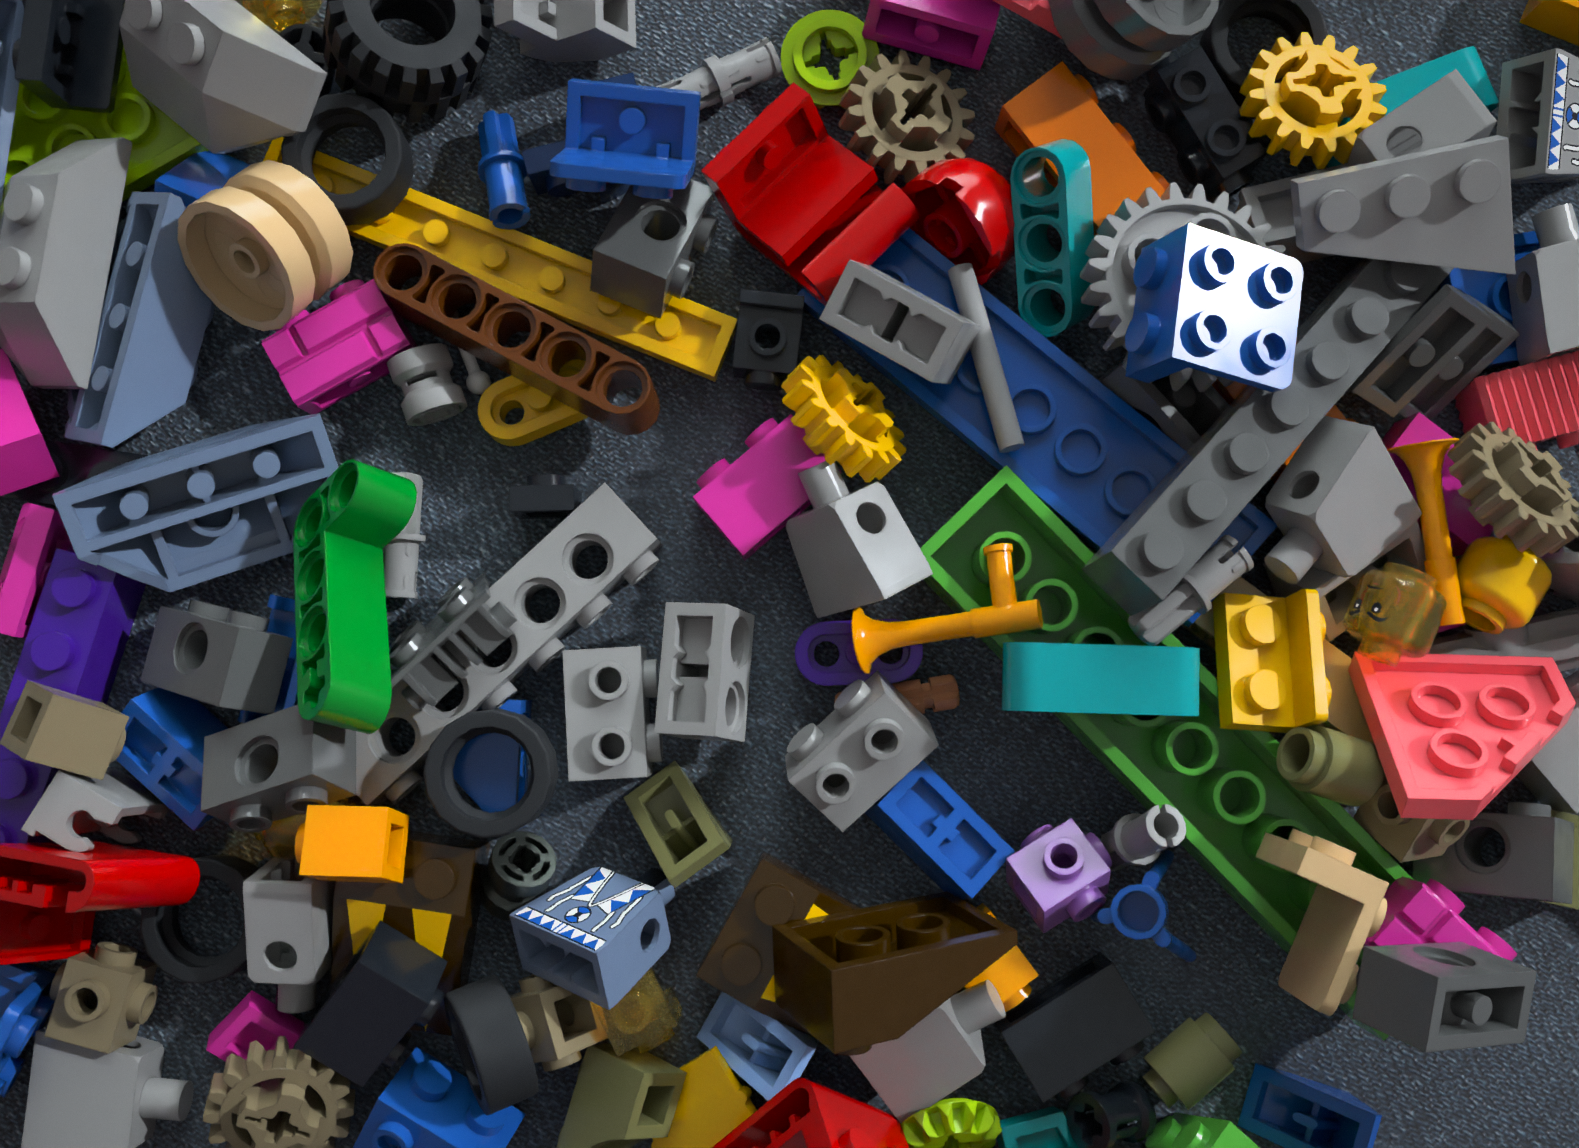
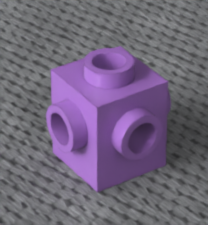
M1072 818L1056 828L1051 824H1047L1036 829L1023 840L1019 851L1006 858V882L1043 934L1069 917L1074 922L1086 919L1106 902L1104 895L1108 893L1111 873L1109 867L1112 866L1111 857L1099 838L1092 832L1084 835Z

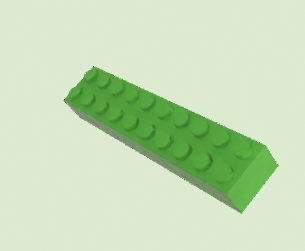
M1007 465L920 548L933 572L932 575L923 580L955 613L969 612L973 608L992 606L986 556L983 555V548L1000 543L1012 544L1013 552L1011 556L1017 602L1038 599L1042 610L1043 628L981 637L980 639L1002 661L1004 642L1149 646L1142 642L1128 624L1129 614L1082 570L1094 554ZM1172 633L1156 645L1185 647ZM1201 663L1199 670V716L1052 712L1147 810L1156 805H1159L1160 809L1162 805L1167 804L1176 808L1182 814L1186 823V834L1180 844L1287 954L1293 945L1317 884L1256 858L1265 833L1288 840L1292 829H1296L1357 853L1352 867L1388 882V888L1396 879L1402 876L1413 879L1338 802L1299 791L1293 788L1289 781L1280 775L1276 763L1277 750L1280 743L1269 732L1220 729L1217 679ZM1363 949L1356 962L1359 968L1362 962ZM1356 986L1350 999L1344 1004H1339L1338 1007L1356 1025L1385 1041L1389 1035L1352 1018L1357 992Z

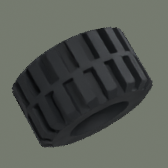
M327 0L322 31V44L325 45L324 59L327 68L336 69L335 82L343 92L353 89L355 95L372 99L386 110L392 118L395 112L405 114L406 122H420L423 113H428L433 120L439 119L446 115L448 106L457 110L465 103L468 92L472 93L492 37L493 31L490 30L493 21L491 6L483 5L484 0ZM386 19L411 21L428 31L436 42L428 45H412L401 42L387 34L377 22Z

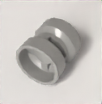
M433 343L414 347L395 355L386 363L393 384L402 388L404 399L401 407L407 425L423 426L453 417L467 408V402L461 386L453 383L450 375L453 362L447 345Z

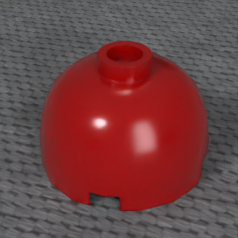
M972 158L940 160L924 169L901 188L920 214V218L910 229L953 264L972 263L978 284L983 285L1013 256L1015 252V223L1012 211L1011 185L989 165Z

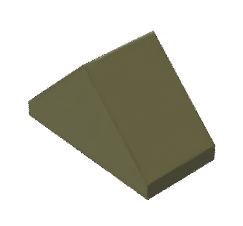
M676 761L670 763L624 797L665 876L674 888L723 854L731 846L732 838Z

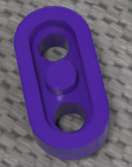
M875 619L886 622L901 621L897 619ZM852 620L826 621L813 624L800 635L795 647V661L799 671L807 680L821 686L850 685L856 680L865 682L877 670L890 683L901 682L916 672L923 657L922 644L900 647L901 656L897 662L887 664L878 657L872 663L870 673L865 674L859 666L854 650ZM823 642L832 643L838 650L836 663L829 667L819 665L814 658L816 646Z

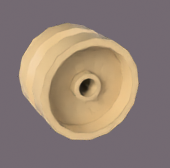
M272 160L251 164L229 178L223 188L211 190L188 205L178 219L177 240L185 265L199 288L221 311L248 327L261 331L281 329L302 313L313 300H319L350 273L353 250L348 229L337 208L313 180L290 165Z

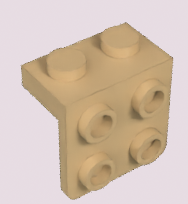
M1292 829L1288 840L1265 833L1256 858L1317 884L1281 970L1278 984L1282 989L1314 1010L1331 1016L1338 1008V1005L1346 1003L1357 986L1356 977L1359 970L1356 962L1366 938L1374 936L1384 921L1387 912V900L1384 898L1389 883L1352 867L1357 853L1318 836L1313 837L1296 829Z

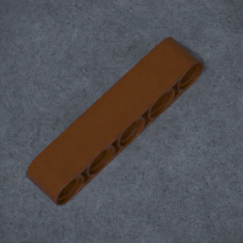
M408 243L395 244L386 248L377 257L373 267L374 280L397 313L406 320L616 432L625 435L640 434L648 430L656 422L660 412L659 398L646 368L636 360L418 246ZM421 276L420 281L414 287L408 290H401L402 285L408 279ZM465 304H475L474 309L469 315L453 319V315L459 307ZM522 331L530 332L528 339L523 344L512 348L505 347L507 340L513 334ZM577 359L586 361L579 373L571 377L558 376L561 367L565 363ZM626 388H636L642 391L637 401L629 406L619 407L612 405L614 397Z

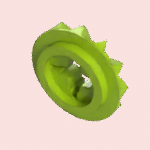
M820 10L810 13L791 27L783 41L781 48L783 78L787 80L789 85L794 82L808 92L819 110L825 106L839 105L858 69L862 65L869 68L876 55L879 54L877 42L865 39L862 36L864 22L850 13L840 10ZM821 40L825 41L827 49L830 48L834 57L844 55L847 58L840 62L838 80H834L833 75H829L826 67H814V64L820 61Z
M968 1098L940 1100L934 1105L916 1112L901 1123L909 1148H992L996 1145V1137L1002 1132L996 1109L989 1104Z

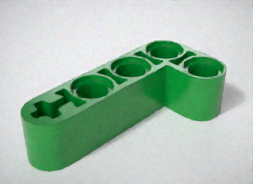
M354 459L342 463L307 499L301 507L294 526L297 696L299 714L303 719L372 734L384 723L389 712L392 697L383 548L408 524L414 512L417 491L415 484L410 479Z

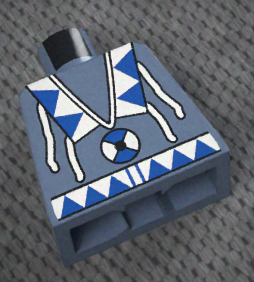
M603 867L590 868L509 915L522 969L610 1010L669 949L671 936L664 906L673 900L675 896L674 887L668 881L664 872L658 868L647 870L635 880Z

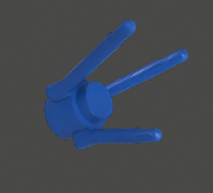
M1165 850L1157 858L1151 869L1145 873L1141 884L1128 885L1119 890L1113 898L1110 908H1100L1090 918L1093 922L1114 923L1117 930L1124 936L1135 940L1151 937L1159 947L1166 948L1187 962H1193L1196 959L1195 951L1169 933L1164 927L1168 920L1169 909L1168 903L1163 894L1158 891V887L1174 859L1173 852Z

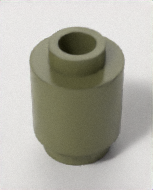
M1320 725L1291 729L1283 737L1277 750L1276 763L1278 771L1283 778L1289 781L1293 788L1348 806L1357 807L1367 803L1379 790L1384 779V770L1375 745L1372 742Z
M1204 1012L1195 1021L1188 1017L1143 1057L1151 1069L1142 1078L1169 1109L1179 1101L1189 1111L1235 1070L1232 1062L1243 1053L1222 1026L1209 1013Z

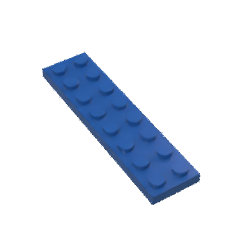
M910 228L871 265L960 314L948 275V270L956 265ZM978 284L1025 443V446L1006 453L999 452L970 349L951 384L932 383L820 320L819 318L825 305L804 288L799 291L797 295L805 296L804 309L996 469L1000 471L1007 465L1073 533L1096 552L1187 453V451L980 284ZM1249 502L1209 549L1217 544L1222 536L1230 535L1238 541V545L1231 550L1234 554L1244 547L1252 556L1277 525ZM1196 612L1183 624L1190 627L1201 613Z

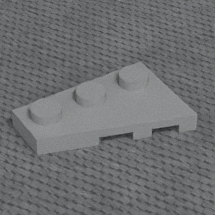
M1495 135L1290 180L1296 245L1303 251L1516 275L1509 138Z

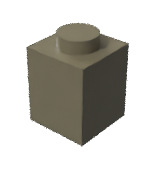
M27 680L0 744L24 760L103 780L109 764L114 762L123 750L126 740L125 727L129 716L102 702Z

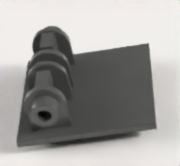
M484 573L473 583L466 577L461 578L438 600L437 603L441 608L434 619L426 626L419 620L413 622L390 645V648L393 650L390 654L392 688L403 679L408 686L401 693L419 711L427 703L435 706L441 698L458 684V680L432 656L433 654L461 679L469 675L460 661L444 646L448 640L477 666L483 662L480 654L458 632L460 629L486 656L512 635L509 628L517 621V618L500 601L492 608L485 603L491 595L488 577Z

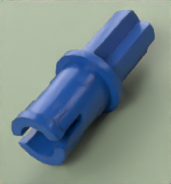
M490 110L483 114V121L478 125L482 158L478 162L477 172L480 180L486 184L490 221H493V225L497 228L511 230L525 225L530 220L531 213L527 205L524 186L527 170L524 158L519 153L513 118L508 113L497 114L494 110Z

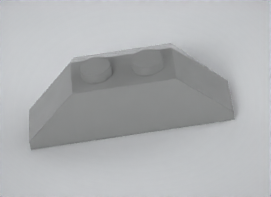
M125 0L119 27L133 87L211 153L225 154L263 144L282 136L289 137L306 132L328 73L235 0Z
M123 137L77 140L13 175L4 186L0 209V347L32 386L41 389H88L133 143Z

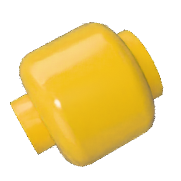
M1507 535L1501 539L1493 536L1475 539L1467 546L1457 563L1465 623L1490 634H1500L1504 629H1518L1525 626L1532 618L1552 581V573L1547 564L1540 557H1537L1530 547L1523 552L1518 551L1513 541Z

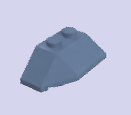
M170 192L131 193L126 205V212L128 214L117 225L88 389H68L67 410L70 418L65 425L64 438L113 448L186 403L189 389L197 377V359L205 330L213 318L214 303L199 288L185 265L177 237L178 219L186 208L181 197Z
M317 413L252 424L126 462L56 492L52 497L79 560L95 566L100 565L128 578L167 592H173L293 553L294 526L301 507L338 468V464L321 415Z

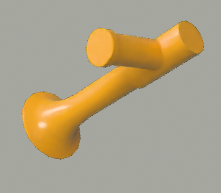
M1459 438L1425 441L1387 449L1389 453L1396 454L1405 462L1412 475L1418 506L1422 512L1420 523L1426 556L1424 566L1427 581L1416 582L1402 591L1398 605L1399 594L1389 600L1388 604L1393 609L1400 611L1407 610L1410 607L1431 606L1433 626L1465 623L1456 557H1453L1442 488V467L1445 454L1452 444L1459 441Z
M1000 543L983 548V555L986 556L992 606L973 608L969 612L896 622L875 620L865 615L861 607L854 608L851 622L852 638L861 670L865 674L870 673L872 663L880 655L904 646L971 636L981 638L1042 629L1043 617L1039 600L1017 602L1011 556L1013 552L1012 544Z

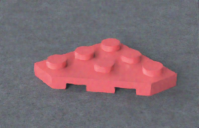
M1354 652L1348 670L1400 818L1473 820L1566 725L1576 705L1553 657Z

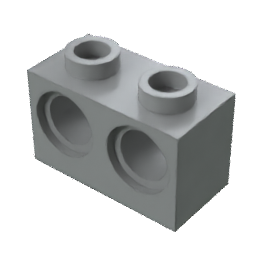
M849 259L819 318L926 380L942 384H951L982 327L880 270Z
M666 602L654 733L693 740L745 742L755 615L724 603Z

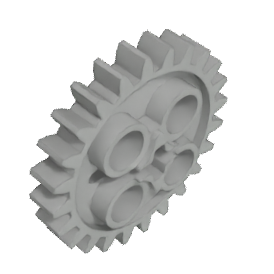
M1176 182L1170 183L1161 197L1151 187L1143 191L1137 202L1127 197L1114 215L1108 214L1097 230L1098 235H1095L1085 251V254L1091 259L1088 260L1081 270L1080 278L1093 284L1089 285L1082 295L1081 303L1100 306V309L1088 323L1089 327H1109L1112 334L1103 345L1105 351L1115 349L1121 345L1126 349L1125 335L1128 325L1133 318L1137 288L1133 281L1134 267L1141 254V249L1187 223H1191L1283 254L1286 251L1284 245L1266 246L1263 241L1272 226L1266 223L1252 228L1247 223L1252 211L1250 205L1242 207L1235 214L1229 211V193L1225 191L1218 196L1214 203L1207 202L1203 184H1197L1187 198L1183 197ZM1128 352L1124 358L1122 367L1125 370L1127 367ZM1185 368L1169 375L1170 384L1174 391H1178L1189 380L1191 375L1199 392H1205L1216 381V378L1225 387L1230 386L1234 382L1192 368Z

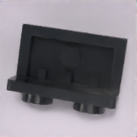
M22 0L24 16L21 37L14 43L12 51L15 79L51 108L99 113L113 112L123 51V40L119 23L124 10L125 0Z

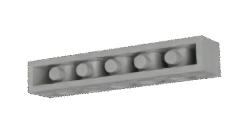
M603 483L489 588L491 597L485 603L492 608L500 601L517 618V621L509 628L512 632V635L509 637L512 643V652L509 659L503 665L498 667L490 665L486 661L483 652L460 629L458 632L480 654L483 662L477 666L448 640L444 646L460 661L469 674L464 679H461L435 654L432 655L444 668L461 681L464 696L458 707L449 711L443 708L439 702L435 706L427 703L419 711L402 695L401 691L408 684L401 679L392 688L389 712L381 727L372 734L356 731V795L366 806L382 803L387 799L395 805L405 798L422 782L423 778L417 771L425 765L430 745L447 724L468 712L499 709L508 699H512L517 694L518 690L512 683L525 671L532 667L538 673L562 653L565 646L560 639L576 624L579 623L586 629L612 606L613 603L607 596L624 580L633 586L657 565L659 559L654 553L662 546L661 542L606 483ZM593 545L604 547L608 556V563L604 572L593 579L582 578L576 568V560L579 553L586 547ZM553 588L560 599L559 611L552 620L538 623L530 612L531 599L539 590ZM401 718L407 720L415 731L414 745L406 754L397 752L392 747L389 738L391 727Z

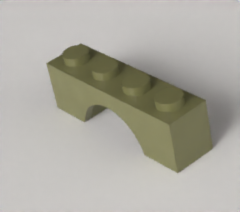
M596 1043L587 1047L583 1062L578 1071L577 1082L564 1125L558 1136L556 1148H632L645 1139L668 1137L687 1072L633 1044Z

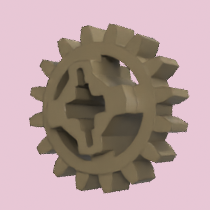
M899 50L891 63L881 53L876 55L869 68L862 65L849 83L850 86L839 104L846 109V112L838 122L839 128L854 132V136L846 148L851 152L863 150L868 156L865 159L867 164L873 168L877 165L884 168V183L889 185L898 174L904 175L907 184L924 169L940 160L964 158L966 156L964 151L973 142L975 137L972 132L966 129L975 118L974 111L960 108L959 106L960 102L967 95V91L965 88L951 90L946 84L952 72L946 68L937 75L930 71V57L925 55L917 66L912 65L906 51ZM909 115H912L914 117V119L910 118L909 121L904 125L900 122H904Z
M1489 422L1485 426L1480 423L1463 435L1458 442L1454 443V447L1448 451L1447 456L1455 463L1448 468L1449 473L1460 480V483L1463 485L1457 490L1460 496L1471 500L1472 506L1468 510L1483 527L1487 524L1492 525L1494 534L1499 539L1507 535L1513 541L1518 551L1523 552L1530 547L1537 557H1542L1548 552L1552 555L1579 535L1577 532L1579 529V516L1575 513L1579 510V502L1572 498V494L1568 491L1571 487L1570 483L1561 478L1559 471L1563 469L1562 466L1548 451L1542 453L1536 450L1534 443L1531 441L1525 443L1509 427L1502 432L1495 422Z
M278 1036L274 1050L266 1051L257 1040L250 1042L246 1060L231 1053L226 1057L224 1072L214 1073L211 1078L203 1114V1122L211 1123L208 1140L211 1144L227 1141L226 1148H335V1138H346L349 1134L350 1116L354 1115L355 1089L350 1088L351 1080L300 1050L289 1049L286 1036Z

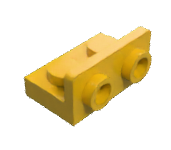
M1303 588L1286 598L1223 593L1216 597L1212 603L1220 729L1288 733L1296 727H1308L1326 722L1329 715L1328 708L1332 693L1330 682L1325 676L1323 641L1326 634V621L1324 615L1320 612L1318 591Z

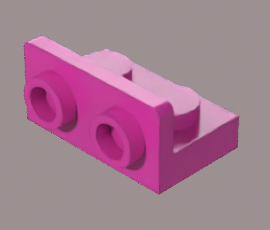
M29 502L22 505L0 574L1 634L18 638L27 637L56 548L75 552L58 510Z

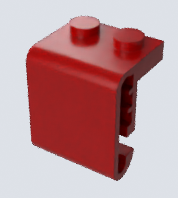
M794 82L778 98L766 106L758 117L727 146L722 148L701 170L737 232L752 247L825 306L849 259L871 266L920 218V214L913 202L896 184L892 183L884 191L875 185L879 179L874 168L828 135L811 95Z
M100 841L92 842L95 845L94 849L84 852L70 851L56 842L0 843V965L67 959L89 950L96 911L176 906L188 902L194 896L200 882V869L197 862L188 856Z
M797 1078L712 1148H909L901 1124L893 1114L808 1079Z

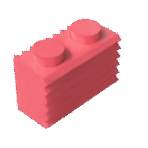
M1579 351L1474 378L1455 397V407L1460 412L1459 420L1463 423V432L1466 434L1479 423L1485 426L1489 422H1495L1502 432L1509 427L1525 443L1528 441L1534 443L1536 450H1538L1536 443L1555 438L1559 450L1579 445Z

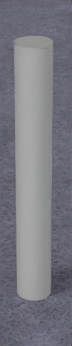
M972 263L958 264L948 270V275L960 315L982 326L970 347V351L999 452H1011L1025 446L973 265Z

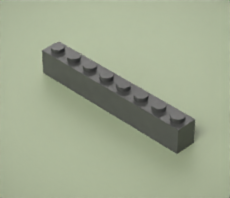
M1362 258L1298 328L1291 384L1277 392H1269L1247 385L1087 562L1082 570L1130 616L1163 601L1454 268Z

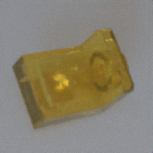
M651 968L610 1010L591 1002L617 1057L635 1047L638 1048L640 1053H644L668 1041L675 1035L672 1028L678 1025L683 1011L672 987L662 991Z

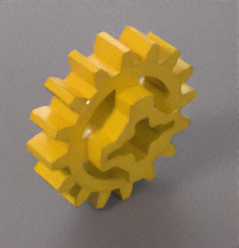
M1301 32L1294 46L1284 37H1280L1276 40L1270 52L1263 49L1259 52L1240 88L1239 93L1246 96L1239 111L1241 116L1256 117L1248 132L1251 138L1267 135L1271 139L1266 151L1272 156L1284 148L1290 151L1289 158L1292 166L1297 167L1304 156H1312L1316 168L1324 169L1332 156L1342 164L1348 163L1356 137L1364 129L1386 115L1387 108L1379 104L1387 91L1386 85L1369 82L1377 67L1374 63L1359 66L1354 61L1359 49L1354 45L1342 53L1335 50L1334 36L1327 35L1321 45H1314L1308 32ZM1283 77L1281 83H1275L1276 80ZM1345 117H1350L1348 123L1339 126Z
M819 355L815 360L811 356H807L782 383L781 387L787 393L782 398V402L796 412L790 419L793 425L805 429L806 435L802 438L816 455L823 453L826 462L830 465L837 461L843 467L847 476L852 478L855 474L859 473L865 482L870 483L875 477L881 480L902 461L901 456L906 453V448L900 440L904 437V433L893 425L892 419L895 418V415L892 411L884 408L882 401L885 399V396L872 382H863L862 377L858 374L853 376L839 361L831 366L824 355Z

